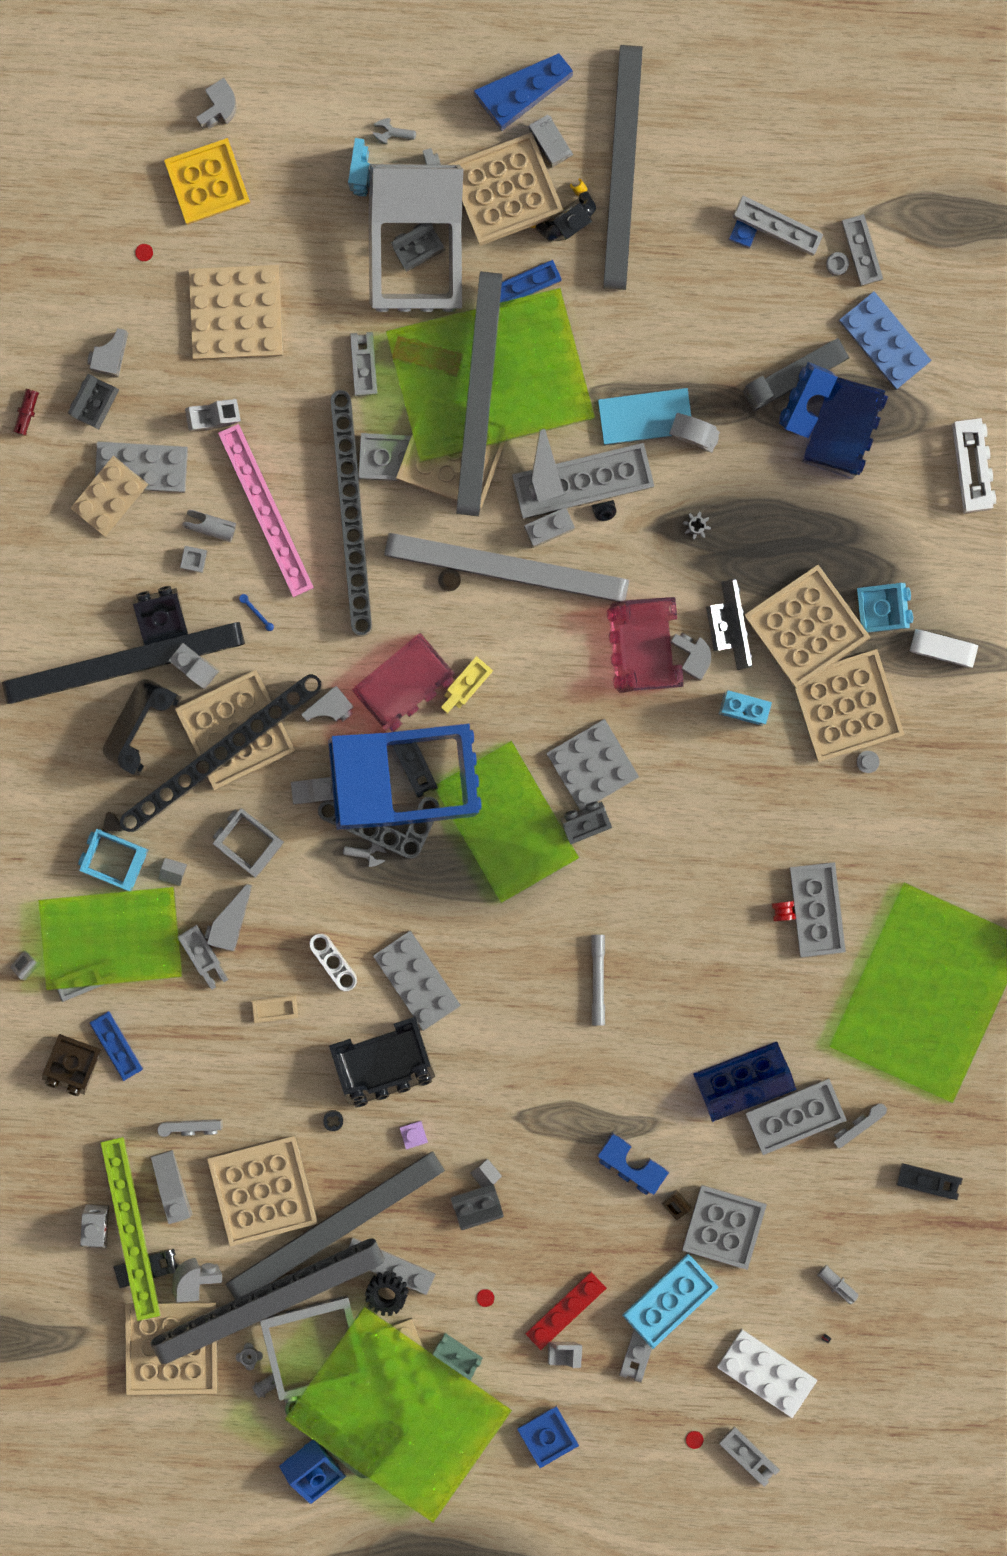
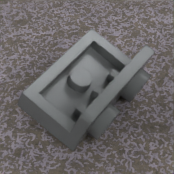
M419 223L414 227V230L407 234L402 233L396 236L394 241L391 242L393 250L406 272L445 251V247L435 232L432 223Z
M88 374L82 382L75 400L71 403L68 414L99 430L119 389Z
M597 801L588 803L584 809L579 811H568L564 814V817L560 818L570 845L612 828L602 801L599 803Z

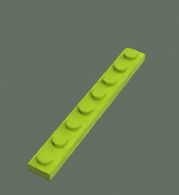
M124 1137L101 1142L137 1321L161 1316Z

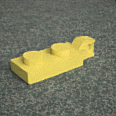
M476 656L447 689L444 696L448 700L441 709L448 714L455 705L460 708L477 691L493 670Z

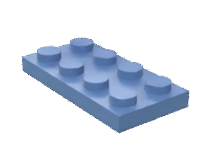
M875 292L871 293L839 320L841 325L895 390L932 361Z

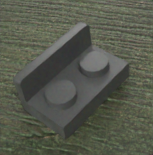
M494 1184L451 1197L461 1230L504 1217Z

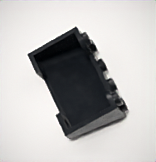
M415 1017L394 1023L396 1031L357 1044H353L350 1038L329 1045L344 1096L350 1105H355L356 1108L363 1107L368 1104V1101L374 1099L384 1100L389 1097V1094L395 1092L404 1093L413 1086H425L432 1082L435 1073Z

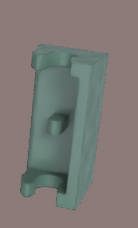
M446 1333L432 1353L434 1357L471 1380L483 1357Z

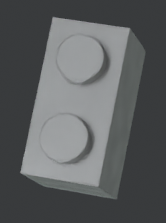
M566 507L524 525L533 548L575 530Z

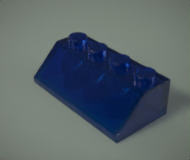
M777 1041L693 1073L712 1122L796 1090L791 1071Z

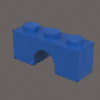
M807 362L806 367H803L800 371L796 388L794 387L790 393L787 407L780 414L779 424L786 430L809 438L818 417L807 410V402L814 395L829 397L838 377L830 370Z
M612 1132L597 1154L600 1158L599 1163L609 1170L611 1167L618 1170L619 1173L617 1175L626 1182H629L631 1179L637 1183L636 1188L645 1195H648L649 1192L654 1195L669 1174V1171L650 1158L641 1168L630 1167L626 1162V1156L632 1146Z

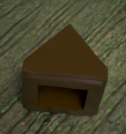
M107 812L102 831H124L115 814Z
M677 1190L662 1203L676 1220L689 1213L692 1207Z

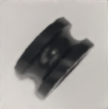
M336 1110L328 1111L323 1118L324 1127L329 1131H338L343 1125L342 1114ZM335 1115L338 1116L339 1119L337 1121H340L338 1125L333 1124L332 1127L329 1126L327 1118L329 1116L332 1118Z

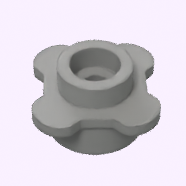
M246 1343L241 1353L236 1354V1360L241 1362L247 1370H253L256 1362L263 1358L262 1352L255 1350L251 1343Z

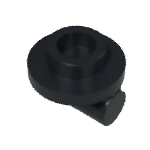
M614 500L592 505L595 518L599 521L611 520L616 515L617 511Z

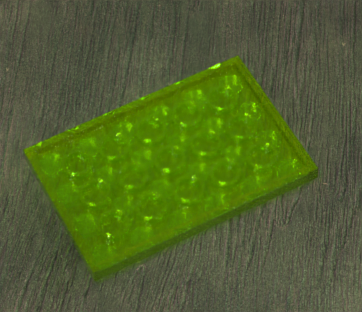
M512 741L477 760L474 771L479 778V787L476 789L477 797L481 798V810L474 817L453 820L502 903L577 860L579 856L572 844L570 845L567 835ZM460 771L437 783L438 789L436 791L446 807L463 805Z
M174 887L38 900L46 990L182 977Z

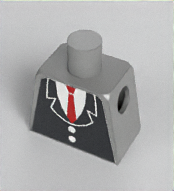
M86 1204L82 1213L80 1246L84 1248L107 1249L109 1205Z

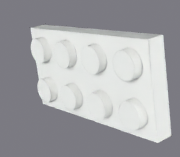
M741 1329L717 1365L718 1369L791 1418L794 1417L818 1381L743 1329Z

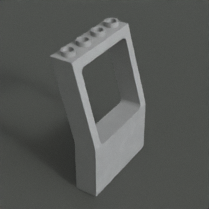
M370 164L368 213L369 304L376 311L387 312L389 308H398V311L409 312L411 308H420V311L432 312L433 308H442V311L454 312L456 308H462L461 218L463 168L460 165ZM383 223H449V292L447 294H381V225Z

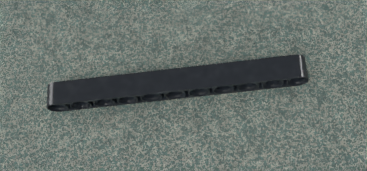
M235 622L3 681L2 687L7 704H13L171 664L169 659L182 643L199 656L238 647L245 644L240 622Z
M313 674L303 677L125 812L120 818L121 828L127 832L140 830L319 694L323 687L321 679ZM309 679L317 680L318 687L316 690L308 691L306 689V682ZM293 692L298 693L300 696L299 702L295 705H291L288 702V696ZM274 706H279L282 710L281 716L277 719H273L270 716V709ZM255 720L263 722L264 727L262 731L254 732L252 730V723ZM239 733L245 736V743L242 746H236L234 743V737ZM220 747H224L227 750V757L223 760H219L216 757V750ZM201 761H206L209 764V770L204 774L198 771V764ZM187 774L191 778V784L188 787H182L180 785V778ZM166 788H170L173 792V797L169 801L163 800L161 795L162 791ZM147 802H152L155 806L154 812L150 815H147L143 809ZM129 816H134L137 820L136 826L132 829L128 828L125 823L126 818Z

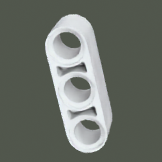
M915 629L910 647V652L969 668H973L978 650V645Z
M317 934L313 936L310 940V948L341 990H352L357 984V976L327 935ZM321 937L325 939L326 948L324 950H317L315 948L314 941L316 938ZM330 956L339 958L340 964L338 968L333 969L328 966L327 960ZM344 974H348L353 978V983L349 987L341 984L340 979Z

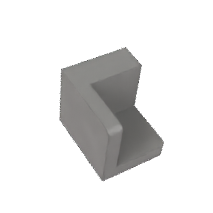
M549 1342V1365H567L572 1368H581V1344L576 1342Z

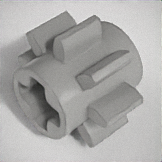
M701 512L696 517H693L690 513L688 515L690 522H683V525L688 526L685 535L693 534V540L696 539L697 535L704 539L705 534L703 531L711 530V527L706 526L709 517L703 519ZM696 520L700 521L699 524L703 526L698 532L694 531V527L691 526Z

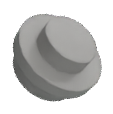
M872 751L860 753L857 758L859 770L864 773L876 771L879 767V757Z

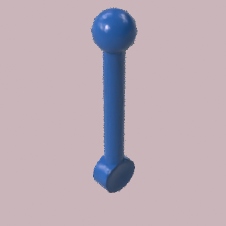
M242 594L239 600L245 603L263 622L267 631H272L274 625L260 614L251 604L246 594Z

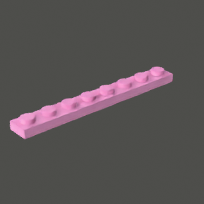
M237 424L219 432L221 441L292 596L296 597L314 589L240 425Z

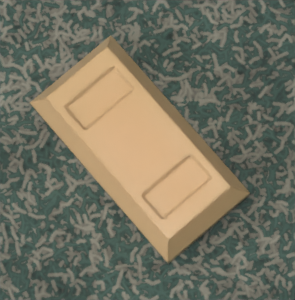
M296 995L251 1001L254 1023L299 1018Z

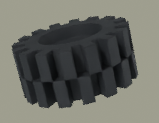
M385 1271L384 1275L379 1272L369 1282L365 1292L366 1303L369 1302L368 1307L370 1309L375 1307L373 1312L376 1314L378 1311H381L382 1316H385L386 1312H388V1316H392L393 1312L397 1314L404 1307L408 1296L407 1283H401L403 1279L401 1276L395 1278L397 1273L393 1272L390 1276L389 1271ZM380 1288L391 1289L395 1293V1297L390 1300L384 1299L379 1295L378 1290Z

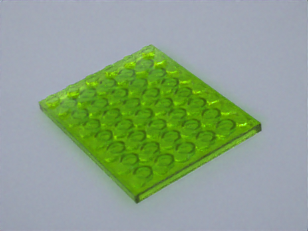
M561 288L501 302L486 446L539 433V429L543 428L545 431L595 419ZM476 309L386 331L420 463L462 452Z
M903 882L829 1047L953 1103L1007 986V929Z
M364 1306L285 1417V1420L434 1523L512 1409Z

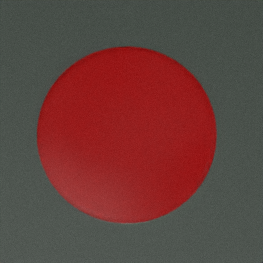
M140 244L135 251L136 257L140 261H149L153 256L152 247L148 244Z
M483 1289L477 1294V1302L480 1306L489 1307L494 1303L495 1296L491 1290Z
M691 1431L687 1434L686 1444L688 1447L698 1449L703 1445L704 1438L700 1432Z

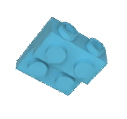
M355 138L348 184L350 191H354V195L366 197L370 180L368 146H365L364 139Z
M905 583L857 588L860 622L867 633L910 628V623H913L912 610H908L907 601L911 600V591L909 587H906Z

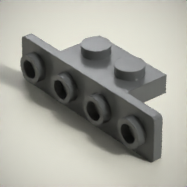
M736 578L721 582L725 603L707 606L706 610L714 651L733 648L737 670L752 667V655L747 641L748 633L744 624V610L740 602V588Z

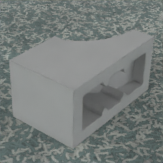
M117 328L114 337L109 343L102 347L95 346L94 351H90L87 364L90 365V369L93 372L119 377L128 338L126 330Z
M335 686L301 715L307 722L320 716H329L334 718L335 721L341 719L344 722L353 714L351 710L354 707L340 689Z
M331 777L291 782L293 804L334 800Z

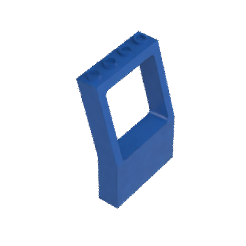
M470 724L388 733L331 736L328 740L336 829L395 826L467 818L477 815L479 810H481V798L477 797L476 788L479 787V778L474 771L477 758L476 753L472 752L474 732L470 730ZM455 739L458 750L463 805L395 812L392 804L387 746Z

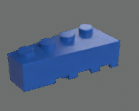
M558 53L474 90V97L499 129L503 131L573 77V70Z

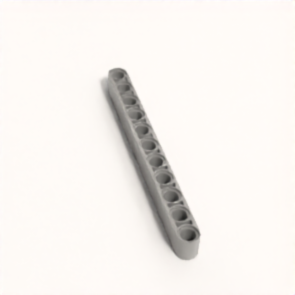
M388 533L384 553L385 556L622 603L626 601L630 581L623 578L394 533Z

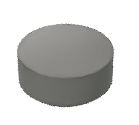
M841 252L831 254L826 261L828 272L834 276L844 274L849 267L847 256Z

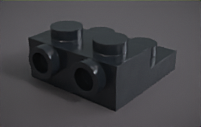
M164 586L158 589V593L150 594L149 591H144L136 594L137 598H133V607L144 645L188 634L177 588L172 589L171 586Z

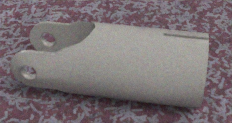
M195 510L187 511L189 516L197 518L203 523L183 522L184 528L228 542L232 541L236 523Z

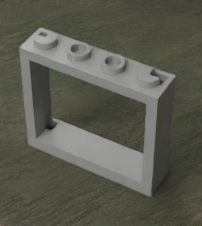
M347 1295L274 1314L260 1321L279 1400H284L285 1403L297 1400L299 1395L314 1396L320 1393L319 1390L328 1388L329 1391L342 1388L341 1384L348 1382L351 1385L364 1382L363 1378L368 1377ZM344 1309L359 1371L284 1391L269 1328Z

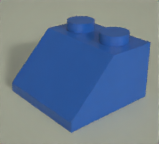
M315 1439L305 1444L304 1447L279 1465L289 1485L310 1504L347 1477L329 1452Z

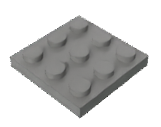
M605 719L546 753L580 810L584 809L588 803L600 801L639 777Z
M701 1185L682 1251L748 1270L767 1204Z

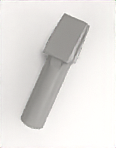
M390 118L380 120L374 124L375 127H384L388 131L384 134L373 132L375 138L384 144H387V140L391 137L413 140L416 138V131L393 128L390 124Z
M372 842V847L369 849L345 846L343 854L367 858L369 867H373L385 862V860H377L371 856V853L376 851L386 853V851L380 845Z

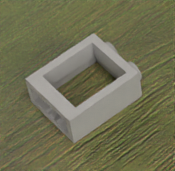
M243 808L239 811L235 809L227 818L229 824L225 829L220 827L214 834L213 838L215 841L213 844L251 875L257 877L284 844V841ZM242 817L273 840L253 866L222 843Z

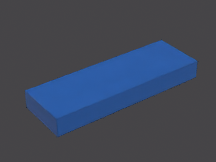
M548 261L502 282L500 309L561 282L562 279L554 261Z
M110 1011L90 1022L92 1029L123 1081L143 1070Z

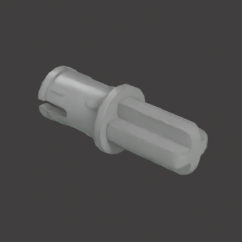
M825 1265L817 1274L818 1277L832 1288V1292L838 1293L848 1304H852L857 1300L858 1294L844 1282L845 1279L843 1277L840 1278L828 1265Z

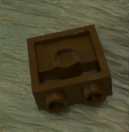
M59 1034L43 1071L42 1080H45V1084L51 1088H58V1085L67 1088L66 1092L70 1095H85L101 1054V1049Z

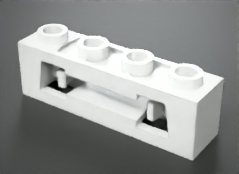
M982 418L956 421L952 424L963 513L991 510L993 504H996V494L994 490L991 491L990 482H993L992 468H988L987 459H990L989 446H985L984 437H987L986 423L982 424ZM973 435H975L976 439L974 452L978 482L982 485L983 496H981V486L969 488L972 480L968 449L964 447V444L965 446L975 444Z

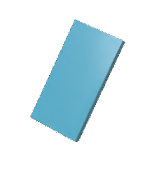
M688 388L598 400L604 445L670 437L672 435L669 433L676 414L680 413L691 416Z
M686 1254L626 1310L622 1316L650 1348L654 1349L719 1287L689 1254Z

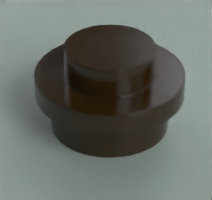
M445 569L440 573L438 583L443 590L454 591L459 587L461 578L457 571Z

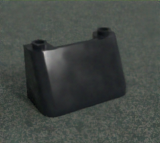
M143 679L139 681L103 746L104 756L123 770L140 776L145 766L140 763V751L130 746L151 707L160 711L167 710L172 705L177 707L182 696L152 680Z

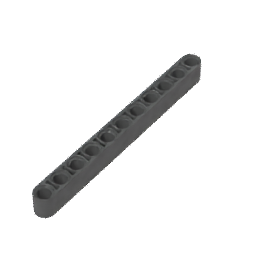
M620 45L603 289L626 290L643 46Z
M480 271L456 509V514L479 517L502 273Z
M338 390L331 396V411L350 619L353 632L358 636H367L372 630V617L353 409L350 395L344 390ZM339 396H344L348 399L344 407H338L335 404V400ZM342 418L350 422L349 427L344 430L337 427L338 421ZM342 441H349L352 444L348 452H342L339 449ZM345 463H350L354 466L351 474L347 475L341 472V467ZM351 485L355 487L356 492L352 497H347L343 494L346 486ZM355 508L358 511L357 517L355 519L346 518L345 512L347 509ZM352 530L360 533V538L356 542H351L347 538L348 533ZM356 552L362 555V560L359 564H352L349 561L352 553ZM355 575H361L364 578V583L360 587H355L351 583ZM362 597L366 600V605L363 609H356L353 603L356 598ZM359 620L368 622L366 631L359 632L356 630L355 626Z
M433 1151L243 1271L225 1285L235 1300L268 1285L443 1173L445 1169Z
M375 1239L364 1240L153 1338L150 1345L160 1364L170 1363L380 1266L385 1261V1258Z

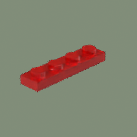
M590 1271L525 1334L542 1350L602 1294L607 1287Z

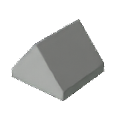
M165 858L160 870L159 880L181 886L187 864Z
M24 951L10 968L20 979L27 980L40 963L27 951Z
M489 1159L485 1160L471 1172V1175L481 1187L495 1184L502 1177Z

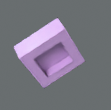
M422 1121L400 1127L406 1149L428 1143Z

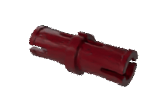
M25 389L21 407L17 409L19 414L12 432L24 436L27 435L31 417L35 415L33 411L40 394L39 392Z

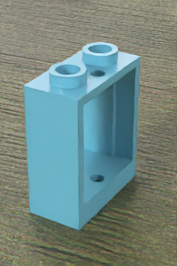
M727 690L724 692L719 714L763 726L767 722L772 702Z
M96 829L95 832L91 831L86 843L89 845L87 853L83 852L78 862V865L81 866L79 871L127 891H132L149 849L101 829ZM101 837L136 851L124 882L89 868Z

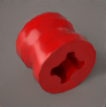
M794 901L771 903L772 908L775 910L773 921L796 919L792 909Z

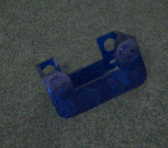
M838 377L829 397L824 396L818 420L808 441L802 462L850 479L860 475L866 463V460L863 459L865 451H870L873 443V438H870L873 429L877 430L881 417L877 416L878 412L884 409L888 396L884 395L885 390Z

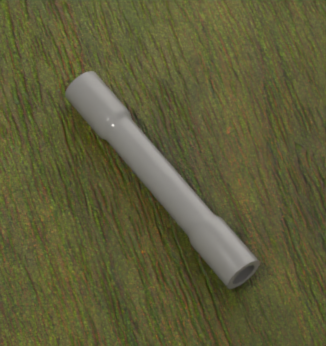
M591 935V954L593 957L592 1025L603 1026L605 1025V935Z

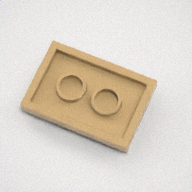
M112 456L70 509L106 537L148 486V483L115 456Z

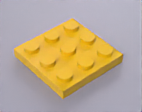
M228 138L164 160L187 225L250 203Z

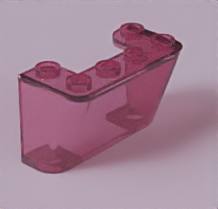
M676 598L636 599L612 603L607 610V619L610 622L611 629L609 641L612 644L613 650L611 663L615 672L613 678L614 688L619 693L684 687L682 664L673 666L669 621L677 620Z
M419 633L356 685L352 692L386 732L389 730L394 732L403 725L401 720L405 715L411 717L420 709L417 705L423 700L428 703L437 695L435 690L440 687L444 689L449 687L455 681L453 677L456 674L423 634Z

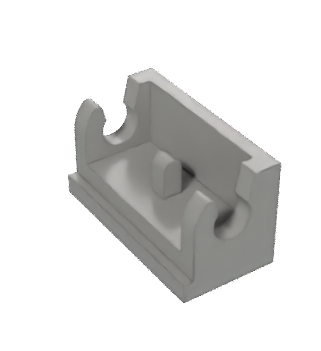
M546 115L529 125V131L532 132L535 141L552 168L573 156L572 151L557 129L551 116Z

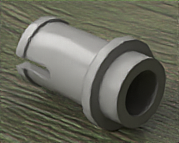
M273 1374L259 1383L256 1381L255 1385L252 1386L258 1398L266 1397L265 1394L276 1388Z

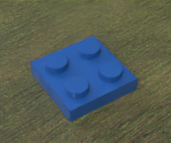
M557 1405L517 1428L539 1468L544 1467L579 1446Z

